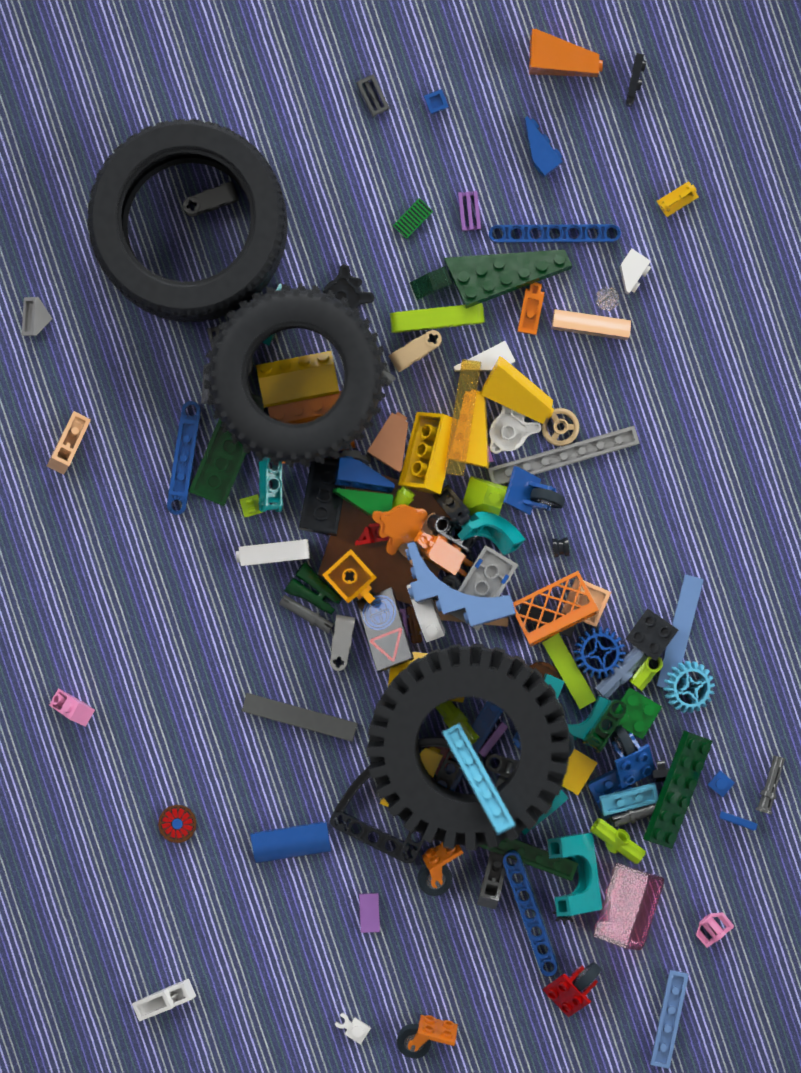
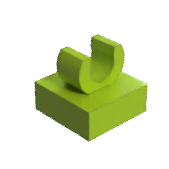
M258 494L239 499L244 518L263 513L259 510Z

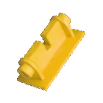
M688 181L656 202L667 218L699 198L696 193L695 186L691 185Z

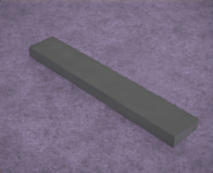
M246 693L242 712L352 742L358 724L353 721Z

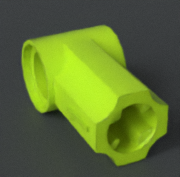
M646 657L647 659L629 681L643 691L656 673L663 667V661L660 657L658 658V667L655 669H651L648 665L649 660L652 658Z

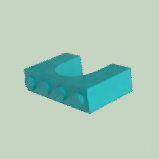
M545 673L543 680L553 687L558 699L565 681ZM598 695L592 711L585 721L579 724H568L569 732L574 740L577 737L584 740L586 734L594 726L611 700ZM617 703L614 704L612 707L613 713L616 710V707L618 705ZM605 719L601 723L602 729L608 728L610 724L609 719Z
M579 833L547 839L549 858L570 857L574 861L579 862L577 866L579 879L575 890L568 895L554 897L556 915L573 916L602 910L593 833Z

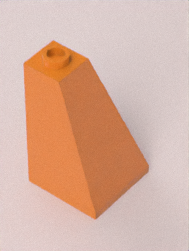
M532 29L530 36L529 74L598 77L599 72H602L603 60H599L600 54L538 29Z

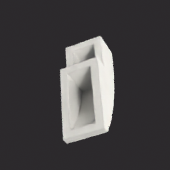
M186 979L132 1003L138 1020L142 1021L195 998L196 994L190 980Z

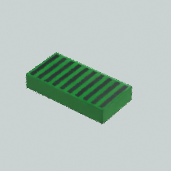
M419 198L399 218L393 227L407 240L433 211Z

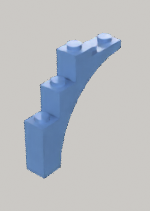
M415 542L407 544L408 549H405L408 560H412L413 567L410 568L413 579L417 578V581L410 583L411 588H408L411 600L415 599V602L419 603L438 597L439 600H436L437 609L439 612L442 611L443 615L466 609V612L463 613L466 624L470 623L471 627L516 615L511 595L476 597L452 589L429 570L421 557L417 544Z

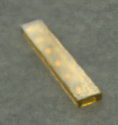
M462 359L445 474L464 476L482 363L479 361Z

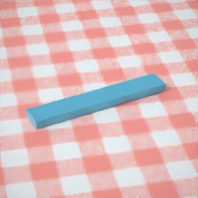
M460 723L443 731L442 734L497 835L513 828L515 824Z

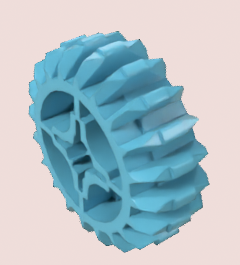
M685 661L684 664L678 663V668L671 667L673 674L667 673V676L670 678L669 680L665 679L664 683H667L668 686L663 688L664 691H668L665 698H671L668 703L674 705V709H680L684 713L686 711L693 713L694 709L695 711H700V706L707 707L705 701H712L708 696L709 694H714V691H711L710 688L715 686L714 683H710L713 679V676H708L710 671L708 669L704 670V665H698L694 661L692 663L690 661ZM687 672H695L700 679L692 680ZM686 694L687 698H690V702H683L678 695Z

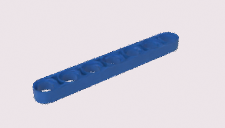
M613 224L494 225L489 230V239L494 243L616 242L621 235L619 227ZM574 228L579 231L578 238L571 239L569 237L568 231ZM591 228L598 231V237L595 239H591L587 235L588 230ZM610 228L617 231V237L614 239H610L606 234ZM500 229L503 233L502 238L494 239L492 231ZM519 229L522 232L521 238H512L511 231ZM532 229L540 230V238H531L530 231ZM551 229L559 230V238L552 239L549 236Z
M509 850L504 854L503 865L537 963L543 975L553 976L557 971L558 963L519 853ZM507 856H515L517 862L513 865L507 863ZM515 873H520L523 876V881L515 882L512 876ZM526 891L530 897L527 900H522L519 897V893ZM533 909L536 915L533 918H528L525 915V911ZM539 927L542 933L539 936H535L532 934L531 929ZM541 944L546 945L548 951L542 954L537 950V947ZM546 962H550L554 965V969L546 971L543 965Z

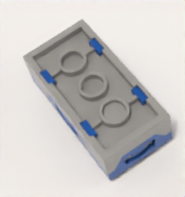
M484 545L457 591L476 597H499L518 564ZM466 609L450 613L466 623L463 615ZM482 625L473 628L479 631Z

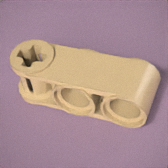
M430 330L410 341L388 357L397 371L401 372L439 347L442 342L441 335L436 330ZM430 335H433L434 337L438 336V338L436 339V344H434L433 342H428L430 340Z

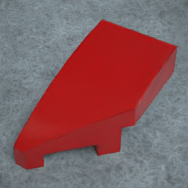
M372 523L365 527L359 539L356 540L355 546L388 541L389 537H380L378 534L379 523Z

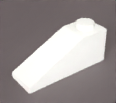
M503 341L454 366L453 369L455 372L491 371L499 356L503 357L511 365L515 363V359L506 341Z
M412 599L411 601L426 643L443 637L445 629L433 599L419 603Z

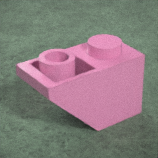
M61 689L57 690L49 706L69 720L85 727L95 711L86 703Z

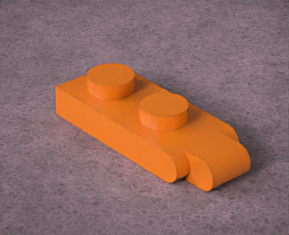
M535 282L530 284V289H525L517 332L531 335L537 334L545 293L541 291V283Z

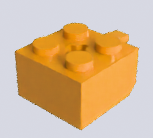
M351 549L323 574V577L348 604L355 597L359 600L364 597L369 604L375 600L369 591L372 589L370 584L377 577ZM347 571L349 573L354 572L353 581L345 580V573Z

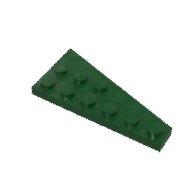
M565 249L444 258L445 265L466 309L572 269V264Z

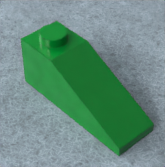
M333 488V493L368 516H372L374 511L385 512L392 509V494Z

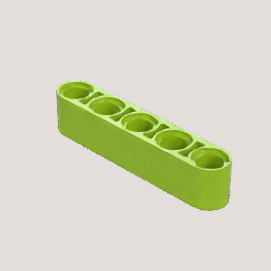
M483 303L467 309L465 305L393 312L390 313L391 332L400 333L485 323Z

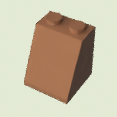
M397 412L396 414H390L367 453L400 474L403 466L408 422L406 421L407 417Z

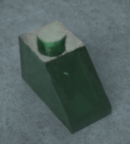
M446 266L413 280L410 282L416 300L452 287V281Z

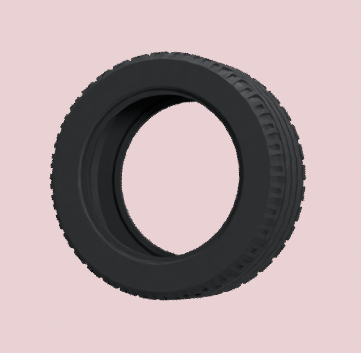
M175 119L171 122L156 123L157 125L153 127L148 126L138 134L134 133L127 138L126 142L121 143L114 150V153L109 155L103 163V168L99 170L95 178L96 182L91 189V198L88 202L87 211L91 247L101 269L110 282L129 301L144 311L160 318L178 322H203L205 320L218 319L221 316H226L229 311L232 312L241 308L238 304L239 302L246 300L248 303L253 299L251 295L261 293L262 289L268 285L272 276L276 273L280 260L283 257L288 231L287 212L282 190L266 158L254 145L249 143L240 134H236L235 131L213 122H203L197 119ZM179 164H204L226 173L237 182L246 194L251 214L247 240L236 259L225 269L209 278L188 282L163 278L145 268L137 260L131 248L128 235V219L131 205L141 187L158 172Z

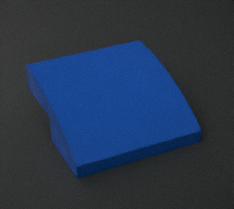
M616 768L587 782L601 813L599 796L632 788L631 785L623 789L620 787ZM618 813L611 814V815H607V816H603V817H604V819L606 820V819L610 818L611 816H614V815H616V814H618Z

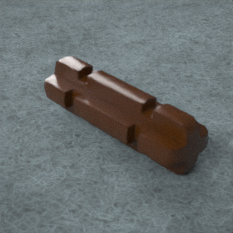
M409 606L406 608V612L409 615V618H407L409 631L412 633V636H410L411 643H421L422 634H419L421 628L414 607Z

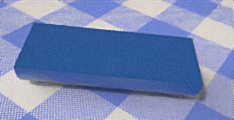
M327 821L250 834L255 863L332 851Z

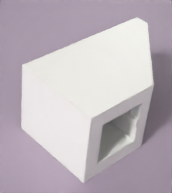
M634 249L630 250L620 265L623 286L627 295L631 291L635 293L641 284L638 282L641 275L645 277L651 268L648 266L651 261Z

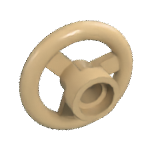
M565 408L554 409L550 417L554 422L553 429L555 431L552 437L547 431L549 419L546 418L544 423L541 424L544 438L555 446H565L572 443L579 433L577 417L573 412ZM556 414L567 415L571 418L573 424H568L566 420L559 419ZM559 423L564 425L563 430H558L557 425ZM567 430H573L569 438L557 440L560 434L566 433Z

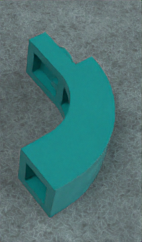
M490 512L474 513L471 520L462 526V530L458 533L462 541L473 536L486 537L498 547L503 555L516 551L526 540L509 521Z

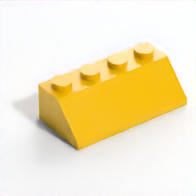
M332 351L256 365L264 408L340 393Z
M416 413L398 483L399 486L426 493L441 494L457 429V419L439 413Z

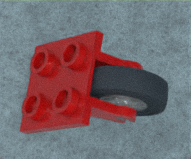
M595 962L589 964L586 968L581 965L569 977L564 973L542 990L569 1018L591 1002L586 995L598 983L595 978L601 972V968Z

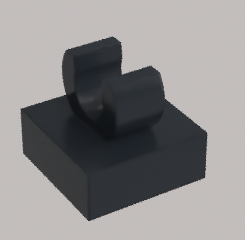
M657 761V770L652 771V782H663L667 777L669 769H666L665 761Z

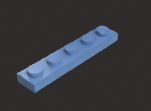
M669 969L650 1065L670 1069L689 977L688 973Z

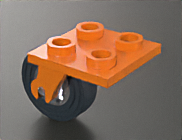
M441 842L440 845L428 849L422 855L425 865L419 870L417 881L424 893L430 896H439L450 888L452 873L445 864L463 854L460 845L449 849L443 847V842Z
M421 1015L418 1024H409L400 1030L397 1037L398 1049L406 1057L421 1058L429 1052L432 1040L455 1046L458 1024H454L449 1020H439L431 1015Z

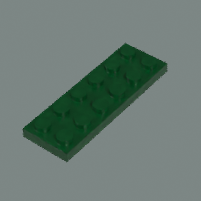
M252 394L255 402L264 412L265 408L262 397ZM219 418L189 492L225 507L247 453L244 452L243 444L239 441L236 444L232 443V434L229 431L223 433L221 430L222 421Z
M685 730L683 731L645 832L644 840L673 848L710 751L712 740Z

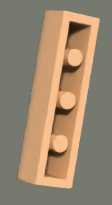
M554 309L551 329L628 340L631 320Z

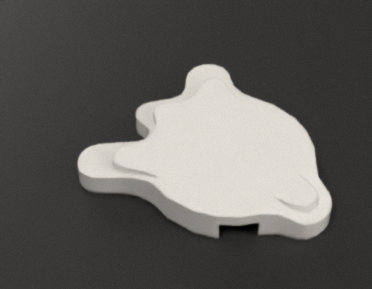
M502 405L501 413L493 420L489 429L490 451L498 454L502 451H513L520 448L529 435L541 431V424L538 422L526 423L524 420L526 416Z

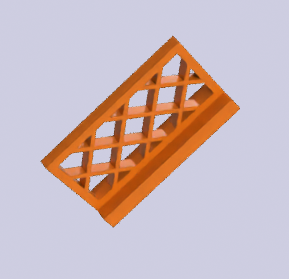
M579 571L513 602L514 608L520 604L529 606L526 616L519 614L515 608V617L530 647L599 614V609ZM575 577L578 578L580 582L578 590L567 587L569 580ZM559 587L564 589L560 599L550 596L552 588ZM566 590L576 593L573 603L563 600ZM578 595L587 596L590 603L584 606L576 604ZM536 596L546 597L543 607L533 604ZM549 598L559 601L556 611L546 608ZM561 603L572 606L570 613L566 615L559 613ZM531 607L542 610L539 620L528 617ZM544 611L555 614L552 622L546 623L541 621ZM527 619L538 623L536 630L530 633L525 628Z

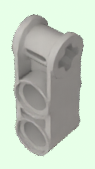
M336 615L330 665L336 671H342L347 666L355 617ZM338 657H341V660L344 661V665H340V668H336V664H333V661L337 660Z

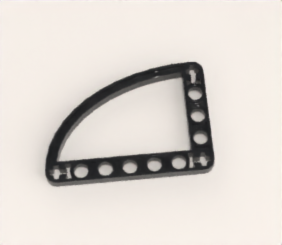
M444 737L418 739V748L444 747L450 749ZM451 749L435 779L436 782L440 780L445 781L449 790L460 769V765L455 760L448 759L449 756L454 757ZM448 763H452L456 767L455 772L452 774L445 771V765ZM369 765L347 789L330 818V823L335 829L404 863H412L425 841L422 839L419 842H414L411 839V834L419 831L414 829L412 832H409L404 842L344 812L355 793L370 777ZM341 815L343 821L348 822V819L352 821L349 823L348 828L345 829L346 824L342 822L339 825L336 824L334 817ZM354 823H358L362 827V831L358 834L353 833L351 830V826ZM376 832L379 835V840L371 842L368 838L369 833ZM389 840L396 843V849L393 851L388 850L385 846ZM407 842L412 846L418 847V849L413 847L411 852L413 857L408 859L405 858L403 851L407 852L410 845H407Z

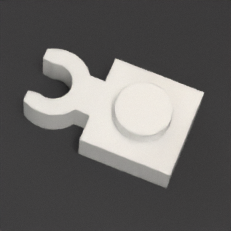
M341 1013L340 1016L345 1019V1022L340 1024L336 1021V1027L347 1029L344 1035L361 1045L371 1027L356 1017L350 1021L345 1013Z

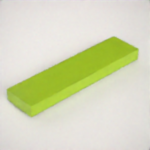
M558 633L542 642L562 680L565 681L564 683L578 708L582 709L596 701L560 634Z

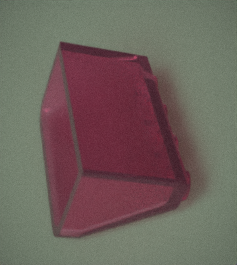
M616 863L612 870L611 882L606 889V897L602 904V910H600L599 920L594 926L595 932L593 936L625 949L641 950L646 943L663 889L664 878L631 866Z

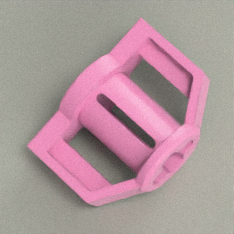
M723 912L711 913L699 922L696 936L708 948L733 929L734 925ZM713 917H718L726 927L722 929ZM701 926L711 935L712 938L710 940L700 930Z

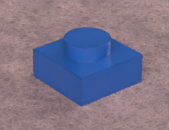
M442 89L424 95L430 115L448 108Z
M719 770L707 785L723 797L735 782Z

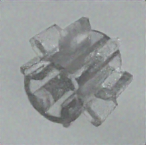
M606 286L596 293L598 296L596 303L602 310L607 309L611 311L619 305L617 301L619 300V294L614 288L608 289Z

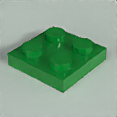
M628 687L621 699L625 703L627 711L618 725H621L624 729L643 740L662 706ZM620 703L617 705L614 713L621 711L622 706Z

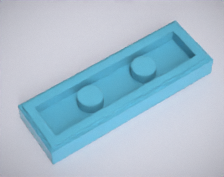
M651 783L599 796L602 814L607 816L657 803L658 793L656 784Z

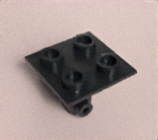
M647 608L625 640L657 661L679 630Z

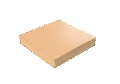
M575 577L571 588L578 590L580 582ZM584 581L599 609V614L582 622L597 627L611 592ZM570 591L566 601L573 603L576 593ZM578 595L576 604L584 606L590 603L587 596ZM564 603L561 613H570L572 606Z

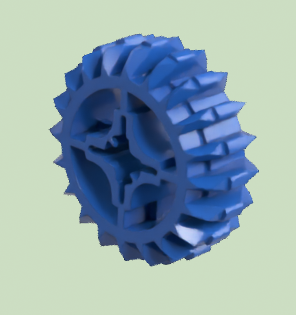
M592 627V634L584 631L586 638L584 639L582 636H579L578 638L582 643H575V646L580 647V649L574 650L573 653L579 654L580 657H576L574 660H581V663L577 665L578 668L585 666L583 673L586 674L590 670V677H593L594 673L597 672L598 679L601 678V673L607 678V671L610 670L614 674L612 668L614 666L620 668L617 662L623 663L624 661L619 656L626 655V652L619 649L624 648L625 645H618V642L622 639L621 637L614 639L616 632L608 635L609 628H606L605 632L602 633V627H598V633H596L594 627ZM598 636L609 639L613 646L603 647ZM593 639V650L584 654L587 642ZM598 647L601 650H608L602 654L603 657L601 658L598 655H591L597 651L596 648ZM615 651L613 661L610 665L606 666V655ZM596 658L601 669L591 667L586 662V659Z

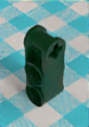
M618 699L611 700L594 726L586 734L583 743H588L596 749V752L600 753L627 711L625 703ZM616 703H620L622 706L619 713H613L612 707ZM605 719H609L611 722L609 729H602L601 723Z

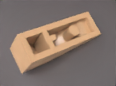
M73 411L47 467L64 475L91 419Z

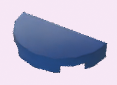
M721 811L719 816L720 819L753 831L756 830L758 825L755 822Z

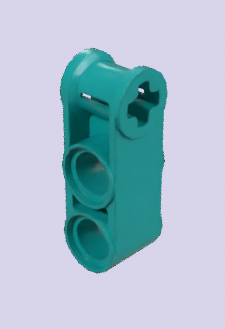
M264 457L263 461L259 462V510L261 512H266L267 510L281 512L283 508L282 461H279L278 466L273 465L272 469H270L268 466L270 459ZM270 480H271L272 483H273V486H272L271 489H270V487H269V485H268Z

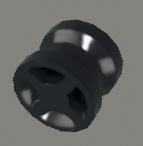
M568 537L562 540L552 539L554 558L559 557V555H564L565 557L570 555Z

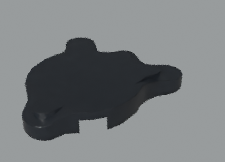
M346 264L340 266L337 277L330 281L323 290L324 294H328L329 290L333 291L335 298L339 301L343 297L348 300V307L352 310L362 304L372 303L375 299L373 293L359 290L362 280L351 276L350 268Z

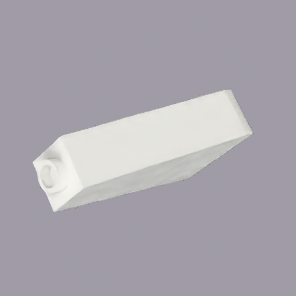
M308 539L239 547V551H236L237 563L240 562L241 566L310 559Z

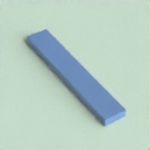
M684 575L672 621V626L679 631L665 648L662 660L663 667L659 672L656 686L667 687L668 684L664 683L665 679L669 680L670 678L667 676V673L673 674L671 667L678 668V663L683 662L704 579Z

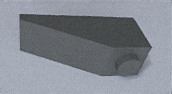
M492 851L489 853L477 901L479 906L496 909L505 876L503 855Z

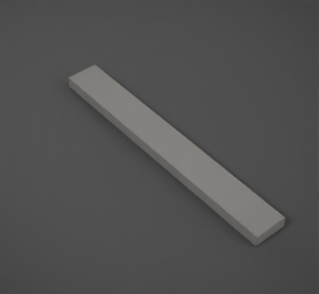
M631 426L494 466L487 470L491 482L502 485L510 481L514 466H518L536 475L640 443L635 426Z

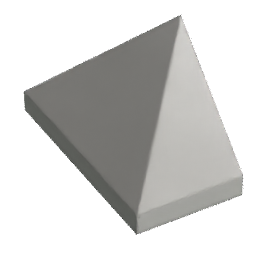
M24 297L22 336H36L53 318L39 297Z

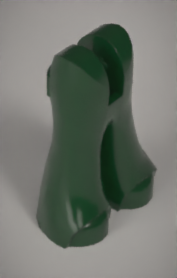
M305 561L295 576L318 591V594L305 587L294 577L288 583L284 592L299 597L332 615L335 608L328 602L326 603L324 599L328 597L330 598L329 600L338 605L343 599L335 590L323 582Z

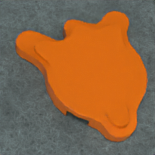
M406 504L398 505L389 511H374L372 513V519L379 523V536L382 538L389 537L386 551L390 555H394L402 544L414 540L419 531H422L423 524L428 517L425 509L407 506Z

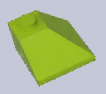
M470 476L463 503L471 512L468 515L473 516L476 512H490L499 516L507 487Z

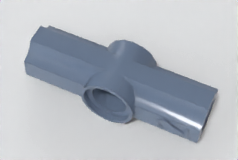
M636 647L627 653L623 658V663L617 662L620 668L615 666L612 668L614 674L609 670L608 677H604L595 687L606 699L620 685L625 684L634 674L633 672L647 659Z

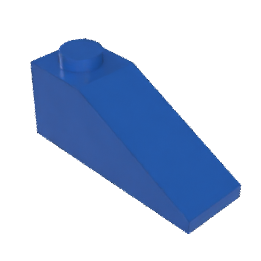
M351 456L340 457L337 462L335 485L392 493L395 487L394 483Z

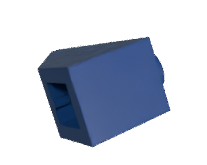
M527 116L524 122L531 161L541 176L545 178L562 164L563 161L561 159L563 156L557 149H553L550 146L551 141L545 133L542 135L539 132L537 122L533 118L530 120Z

